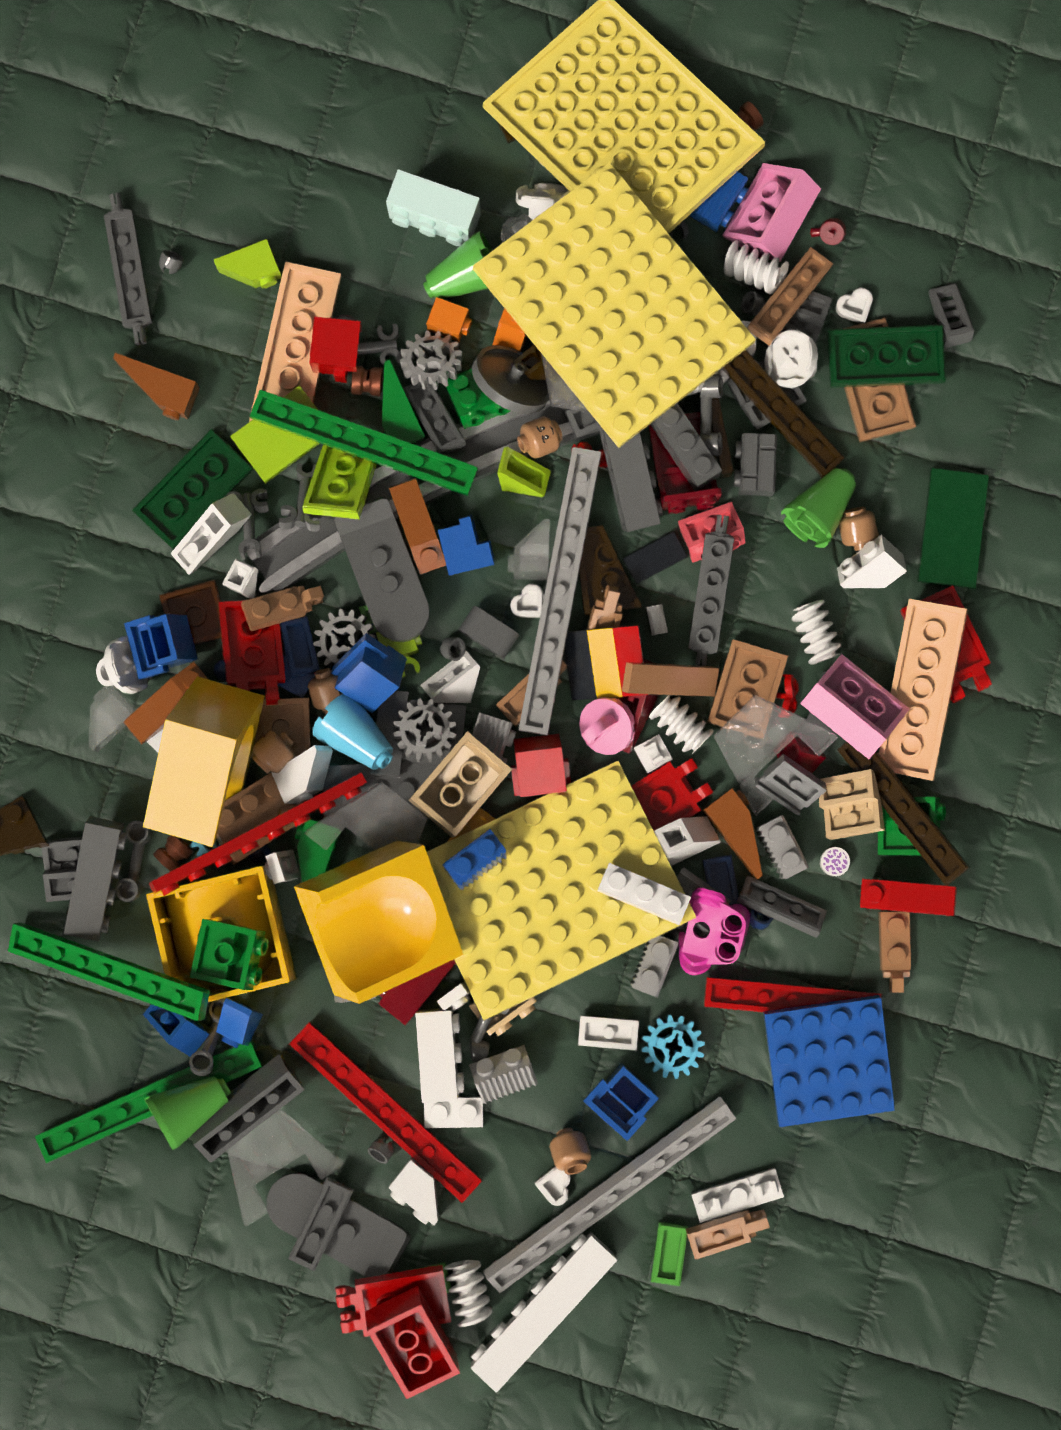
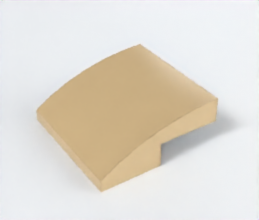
M872 769L820 779L826 783L827 791L819 797V807L824 809L826 838L834 840L885 831L879 790Z

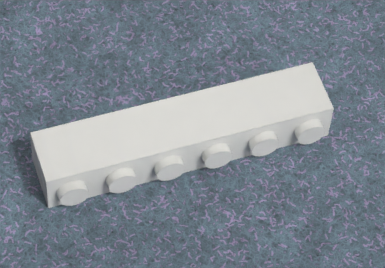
M591 1231L587 1236L581 1234L571 1245L573 1251L567 1258L561 1256L551 1267L553 1273L547 1280L542 1277L531 1289L533 1295L526 1302L522 1299L511 1311L513 1317L506 1324L502 1321L492 1331L491 1336L493 1339L486 1346L483 1343L480 1344L470 1356L473 1359L470 1368L496 1393L617 1262V1256Z

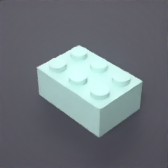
M397 170L386 200L389 218L393 219L392 222L404 228H408L409 225L419 228L420 233L429 237H435V235L446 238L448 243L455 246L462 245L474 234L481 216L479 197L401 170Z

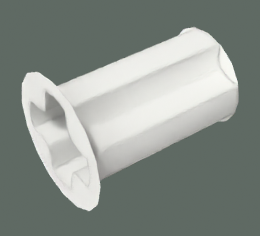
M662 604L645 607L652 635L667 633Z

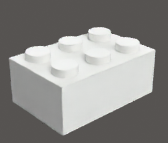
M442 1008L418 1010L415 1014L422 1103L458 1100L459 1093L464 1092L463 1072L458 1073L457 1063L462 1061L461 1043L455 1042V1033L460 1031L459 1014H453L452 1008L445 1011Z

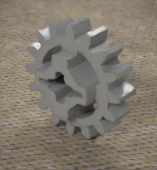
M426 331L425 337L421 338L418 334H415V342L407 340V349H401L402 359H400L401 369L404 371V377L406 379L411 378L413 386L421 382L422 389L424 390L428 384L432 385L434 390H437L439 383L447 387L448 378L456 380V371H462V351L459 350L458 342L452 343L451 335L441 338V332L439 331L436 332L435 336H431L430 332ZM447 354L450 356L449 362L446 359ZM414 358L416 359V362H417V366H416V367H415L414 364H413Z
M339 609L338 617L330 612L328 613L329 622L320 620L319 623L324 628L322 631L315 630L314 634L320 636V640L313 644L322 649L317 653L318 657H327L324 665L329 667L333 663L336 664L340 660L339 658L343 657L352 648L342 645L343 641L337 634L347 636L352 646L359 641L361 633H363V636L367 633L377 639L376 635L369 633L374 628L373 624L364 625L367 619L366 616L361 615L356 619V611L351 610L347 616L345 610ZM341 622H352L346 628L335 626ZM328 635L331 636L332 642L330 649L327 644Z
M420 698L416 707L411 703H407L408 712L400 710L398 715L402 720L394 721V727L400 729V731L393 733L394 739H402L397 744L399 750L407 748L406 757L409 758L414 753L416 754L417 762H420L423 756H427V760L432 762V755L437 754L439 758H443L442 749H452V745L448 740H456V734L450 732V730L456 728V722H449L453 717L452 712L443 713V703L434 707L433 699H430L427 705H423V701ZM422 713V716H420L419 718L415 720L411 719L413 716ZM434 715L441 719L444 728L435 723ZM428 720L430 731L426 733L422 741L419 729H423ZM405 733L414 736L416 746L409 742ZM439 741L437 745L427 748L432 742Z

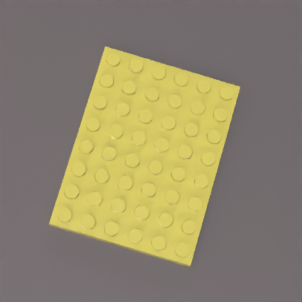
M615 0L596 1L483 102V108L569 191H572L610 162L668 234L765 147V141Z
M610 162L473 265L475 273L618 448L756 341L754 336Z
M619 761L566 785L567 792L547 794L427 852L464 954L455 958V961L484 1021L679 927L677 924L598 892L607 866L611 863L685 894ZM491 829L505 847L507 858L502 859V863L497 862V866L488 869V873H483V877L479 876L478 880H474V883H469V887H464V891L459 890L444 870L442 864ZM690 903L687 906L680 926L696 918Z

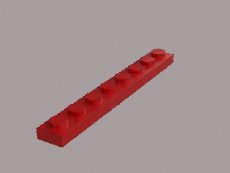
M361 772L151 881L149 885L154 895L162 892L163 896L180 888L178 882L189 878L190 882L204 876L207 874L204 869L214 863L217 868L233 860L231 855L239 850L243 854L259 847L257 841L266 836L269 841L285 833L283 827L294 823L295 827L309 821L311 819L310 813L319 809L322 814L337 806L335 800L345 796L346 800H349L362 793L360 787L365 785L367 781Z
M311 1022L290 1042L289 1045L461 1203L482 1182V1179L428 1129L424 1128L416 1118Z

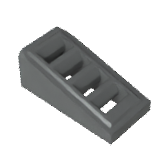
M954 283L930 289L928 293L937 325H943L945 348L970 342L975 330L957 284ZM949 296L953 297V300L940 303L939 299ZM956 307V310H952V311H948V312H944V311H943V310H946V309H950V308ZM959 318V321L948 323L950 320Z

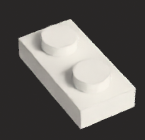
M293 850L276 852L265 856L267 860L265 870L268 877L273 879L274 884L301 878Z
M466 982L459 984L437 1001L443 1011L449 1008L455 1011L471 1000L468 995L470 991Z
M580 1015L578 1045L637 1050L639 1021Z
M458 1097L456 1101L424 1103V1128L483 1127V1102L481 1097Z

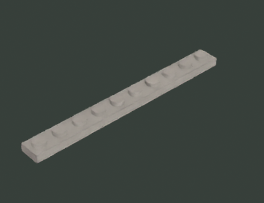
M572 448L519 731L546 736L549 733L600 465L601 452Z
M721 1097L707 1104L705 1108L689 1120L684 1121L670 1134L661 1138L647 1151L638 1155L632 1162L612 1174L609 1179L589 1191L587 1195L571 1207L566 1208L552 1221L543 1225L537 1232L519 1243L514 1249L494 1261L491 1266L483 1271L486 1279L501 1293L736 1120L735 1116Z

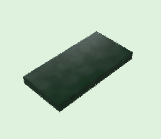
M943 325L828 329L827 331L830 388L942 384L946 382Z
M211 428L132 511L174 550L209 506L226 497L227 493L232 492L254 468Z
M937 468L930 469L917 582L968 589L976 588L989 475Z

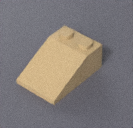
M467 731L408 801L454 838L512 769Z

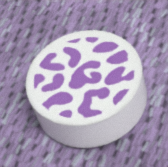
M839 847L826 849L820 857L821 869L830 876L844 874L850 865L849 855Z

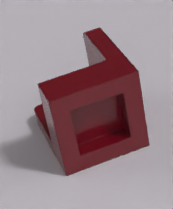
M790 731L773 749L777 758L785 754L810 773H813L826 759L816 737L795 731Z

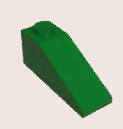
M390 360L384 362L382 428L384 434L417 444L425 440L424 433Z
M311 819L298 826L295 839L299 840L297 849L302 883L329 870L342 831L341 829Z

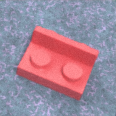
M732 502L678 521L679 529L689 549L692 562L702 560L705 534L715 532L717 515H722L721 527L724 515L729 516L726 533L734 537L733 550L746 543L744 527Z

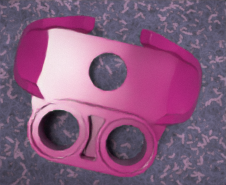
M697 888L692 893L689 901L696 918L688 922L686 934L679 932L678 936L680 965L689 975L705 973L712 964L734 963L744 948L750 923V913L745 906L741 904L728 905L722 893L705 888ZM729 916H738L742 921V925L732 924L729 921ZM697 922H705L710 928L709 935L706 937L698 936L694 931V925ZM729 942L733 944L736 952H727L723 948L722 943Z

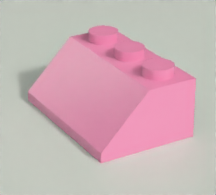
M763 163L750 185L747 195L737 208L722 236L731 242L738 240L740 247L744 244L749 245V252H752L755 248L759 249L758 257L760 258L766 252L769 253V260L778 257L780 262L821 188L803 169Z
M843 654L839 656L800 703L868 759L883 744L910 710Z

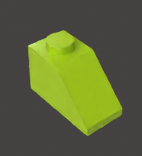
M267 239L214 259L219 273L254 288L260 286L261 288L271 287L277 283L278 279L282 278Z

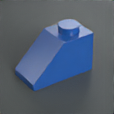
M226 998L216 1032L223 1035L221 1041L235 1048H238L239 1044L248 1046L263 1014L238 1001Z
M152 1004L143 1014L168 1044L190 1057L210 1035L198 1021Z

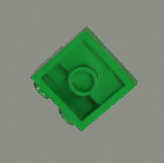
M472 369L457 374L456 380L448 378L446 389L464 429L478 426L486 420L510 412V410L493 402L481 391L474 380Z
M914 797L940 829V821H944L946 818L945 803H940L939 797ZM882 807L885 831L878 832V855L922 856Z
M202 919L190 978L242 990H253L254 985H258L262 978V969L258 966L260 956H264L268 950L269 942L265 938L266 931Z

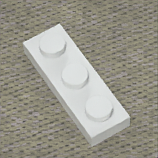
M611 863L608 864L598 888V892L679 926L691 899L688 895Z

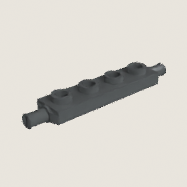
M112 193L109 195L112 211L104 215L122 324L124 328L133 329L135 345H141V343L144 345L147 343L144 327L153 322L134 213L132 210L123 209L121 193H115V196Z
M717 515L715 532L705 534L689 641V649L697 652L695 666H700L701 659V666H706L708 654L717 653L734 544V537L726 533L729 516L725 515L722 527V515Z

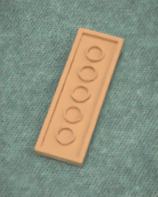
M285 262L253 406L259 389L284 397L299 385L314 403L320 373H313L309 363L314 316L333 318L342 278L341 273Z
M909 599L891 694L910 710L879 749L881 757L896 774L931 781L935 779L968 609Z

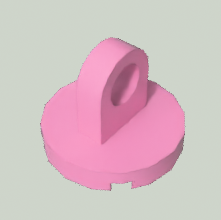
M601 697L587 704L582 711L579 722L581 736L586 744L595 752L604 755L616 754L627 748L634 739V716L629 707L619 699Z

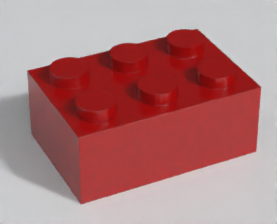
M419 1286L365 1311L367 1332L406 1399L460 1374L457 1353Z

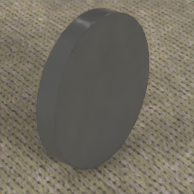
M500 345L483 348L472 365L474 380L481 391L493 402L510 411L521 414H533L541 411L552 395L550 380H530L524 374L525 367L520 363H514V360L523 354L516 349Z

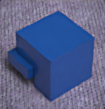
M473 515L461 517L459 519L460 524L438 530L449 576L491 566L496 563L491 541L479 543Z
M164 614L158 617L148 615L124 623L138 679H146L169 672V668L198 660L187 615Z
M366 633L333 666L331 674L338 676L335 689L373 713L400 687L407 658L389 645L386 647Z
M621 1063L606 1081L603 1078L584 1098L583 1102L628 1141L647 1120L644 1115L659 1098L656 1093Z

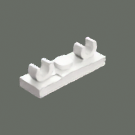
M775 1168L691 1193L700 1223L784 1197Z

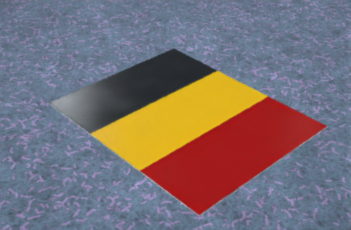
M638 626L567 633L564 651L566 664L568 665L567 671L572 700L648 695L622 691L626 662L644 663Z

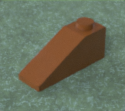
M117 353L114 354L113 359L163 410L164 416L174 420H179L180 417L189 418L200 389L196 381Z
M416 478L390 486L389 490L419 574L446 566L440 543Z
M194 662L168 680L124 721V724L141 745L163 730L165 719L196 677L208 679Z
M730 789L702 811L755 879H759L763 875L751 814L746 807L750 803L740 790L735 792L733 789Z

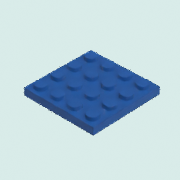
M879 995L763 1011L779 1127L895 1111L882 1001Z

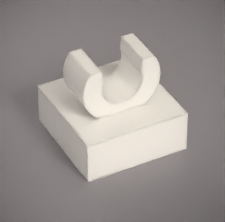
M659 734L633 748L646 773L673 760Z

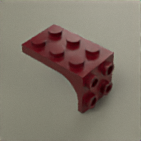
M700 412L685 414L700 436ZM649 424L650 441L662 511L668 510L669 514L685 512L686 507L697 506V510L713 508L714 503H718L722 496V489L718 488L716 479L700 490L694 491Z

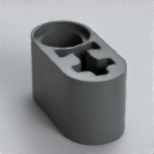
M473 606L458 629L465 636L503 660L520 636L513 629L477 606Z

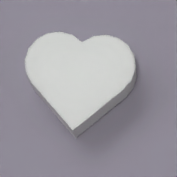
M858 288L853 291L852 295L847 294L840 297L836 304L838 315L860 324L865 323L873 300L871 292L865 288Z
M537 584L525 586L522 594L515 596L511 601L512 613L521 618H540L544 599L542 588Z
M556 1166L534 1182L552 1205H562L568 1199L567 1186L570 1182V1175L558 1170Z

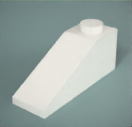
M234 493L212 503L172 551L171 555L188 575L194 573L240 530L252 514Z

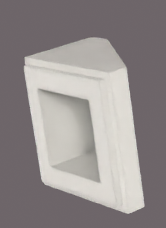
M235 559L222 584L252 599L255 596L258 569Z

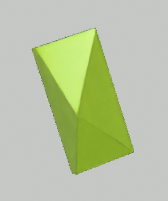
M504 447L497 475L502 491L544 497L551 470L509 447Z

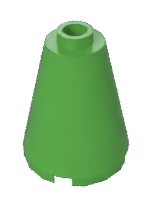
M479 231L473 234L425 275L427 281L423 285L430 298L438 297L444 300L488 289L473 270L474 264L493 251L483 233Z
M835 468L784 507L781 515H786L783 520L785 525L802 541L807 542L808 539L816 542L814 547L825 548L831 542L856 488L854 475L845 468Z
M215 1076L150 1095L144 1100L168 1144L174 1150L180 1147L229 1102L226 1096L231 1094L223 1078L217 1080Z

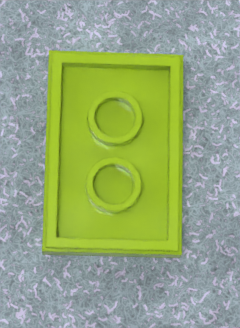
M300 385L283 397L318 410ZM256 420L250 421L230 436L265 484L320 444Z
M323 445L302 506L304 514L360 519L377 463Z

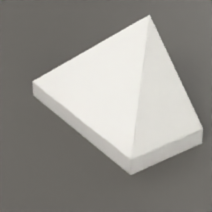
M465 650L460 660L449 662L422 683L421 687L433 699L434 703H471L480 666Z

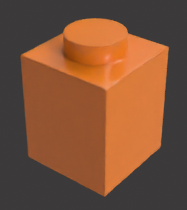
M436 297L426 323L427 331L435 334L439 331L441 336L451 335L452 340L460 342L462 334L467 336L472 319L469 318L468 308Z

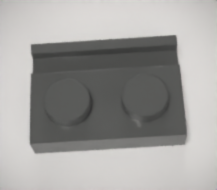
M785 754L763 771L764 774L760 778L757 777L755 779V787L797 816L801 813L800 810L804 807H809L827 791L825 782Z

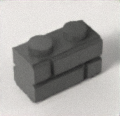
M744 433L740 441H735L734 458H739L740 461L739 470L734 469L733 486L739 487V495L773 496L775 493L777 435Z

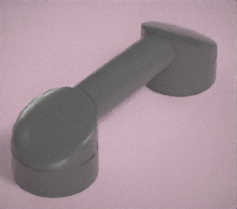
M712 375L707 379L700 393V438L712 456H721L723 447L721 433H712V398H722L723 379L721 375Z
M133 821L126 828L127 839L133 843L128 878L120 880L116 885L117 897L125 902L137 900L143 891L142 883L139 881L145 844L149 843L152 838V830L143 827V821Z
M225 999L215 1000L210 1004L209 1014L212 1023L209 1031L210 1035L207 1037L203 1049L193 1053L190 1057V1069L198 1076L208 1075L214 1069L212 1056L220 1037L216 1030Z
M509 1009L501 1012V1014L506 1015ZM480 1016L469 1038L470 1056L473 1062L480 1061L488 1056L490 1044L482 1039L493 1017L484 1021L482 1016Z

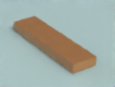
M810 247L754 317L747 329L770 346L827 274L833 263Z
M626 662L622 691L633 694L715 697L719 668L713 666Z

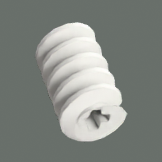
M733 241L727 251L724 262L725 275L729 277L734 276L738 281L744 280L747 285L754 284L757 289L761 290L764 288L768 294L774 293L786 277L789 268L788 262L785 261L781 267H778V257H775L769 263V253L765 252L759 259V249L755 248L751 254H748L749 245L744 244L738 250L739 241Z
M817 600L793 610L798 612L792 617V621L802 622L796 628V631L806 632L800 639V642L810 643L804 652L806 654H814L808 661L811 665L840 655L836 654L835 651L842 646L841 643L831 642L837 635V632H827V629L833 625V622L823 621V618L829 612L828 610L819 611L818 609L825 603L824 600Z
M668 695L651 712L649 718L652 720L660 716L661 718L657 726L661 728L668 724L669 727L666 735L669 736L677 733L674 743L678 744L685 741L682 751L687 752L693 749L694 753L713 734L714 730L709 729L703 732L702 730L706 722L701 721L695 724L694 722L698 714L694 712L687 716L686 713L689 705L686 704L678 707L681 697L677 696L670 699L671 695Z
M478 1260L458 1261L443 1268L453 1270V1273L446 1277V1281L456 1282V1285L451 1287L449 1292L459 1294L457 1298L452 1300V1304L462 1306V1308L455 1312V1316H464L465 1318L457 1324L458 1327L477 1324L493 1313L491 1307L485 1306L490 1302L489 1296L481 1295L487 1290V1286L479 1283L484 1279V1274L482 1272H475L481 1267V1263Z

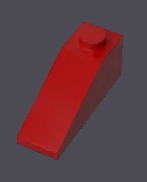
M862 879L860 908L955 916L957 887Z

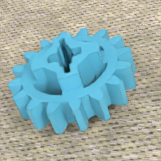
M668 1014L667 1022L664 1023L659 1017L656 1018L658 1026L654 1028L648 1025L647 1028L651 1032L650 1036H642V1039L648 1042V1046L641 1047V1051L649 1052V1056L644 1061L646 1063H655L652 1067L654 1073L660 1068L663 1069L662 1076L664 1078L668 1076L669 1072H672L674 1078L678 1079L679 1071L682 1070L688 1076L690 1074L688 1069L690 1065L695 1068L699 1066L695 1058L704 1057V1054L698 1051V1047L704 1046L705 1042L697 1040V1037L702 1032L700 1030H691L694 1025L692 1021H689L686 1025L683 1024L684 1017L681 1015L677 1018V1021H673L672 1015ZM672 1027L671 1032L666 1036H657L663 1029ZM683 1030L689 1034L692 1046L685 1044L683 1041ZM676 1036V1043L680 1046V1049L674 1050L673 1054L669 1055V1049L665 1045L667 1042L672 1043ZM653 1046L662 1050L664 1054L662 1063L656 1058ZM682 1056L689 1057L684 1063L673 1066L676 1059Z

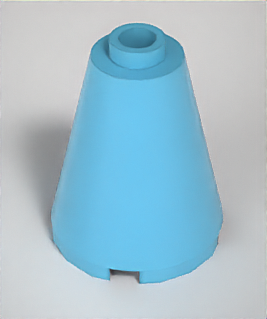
M342 694L330 702L325 708L328 713L324 719L319 716L315 721L313 736L318 741L373 770L383 769L391 762L393 748L366 709L346 695Z

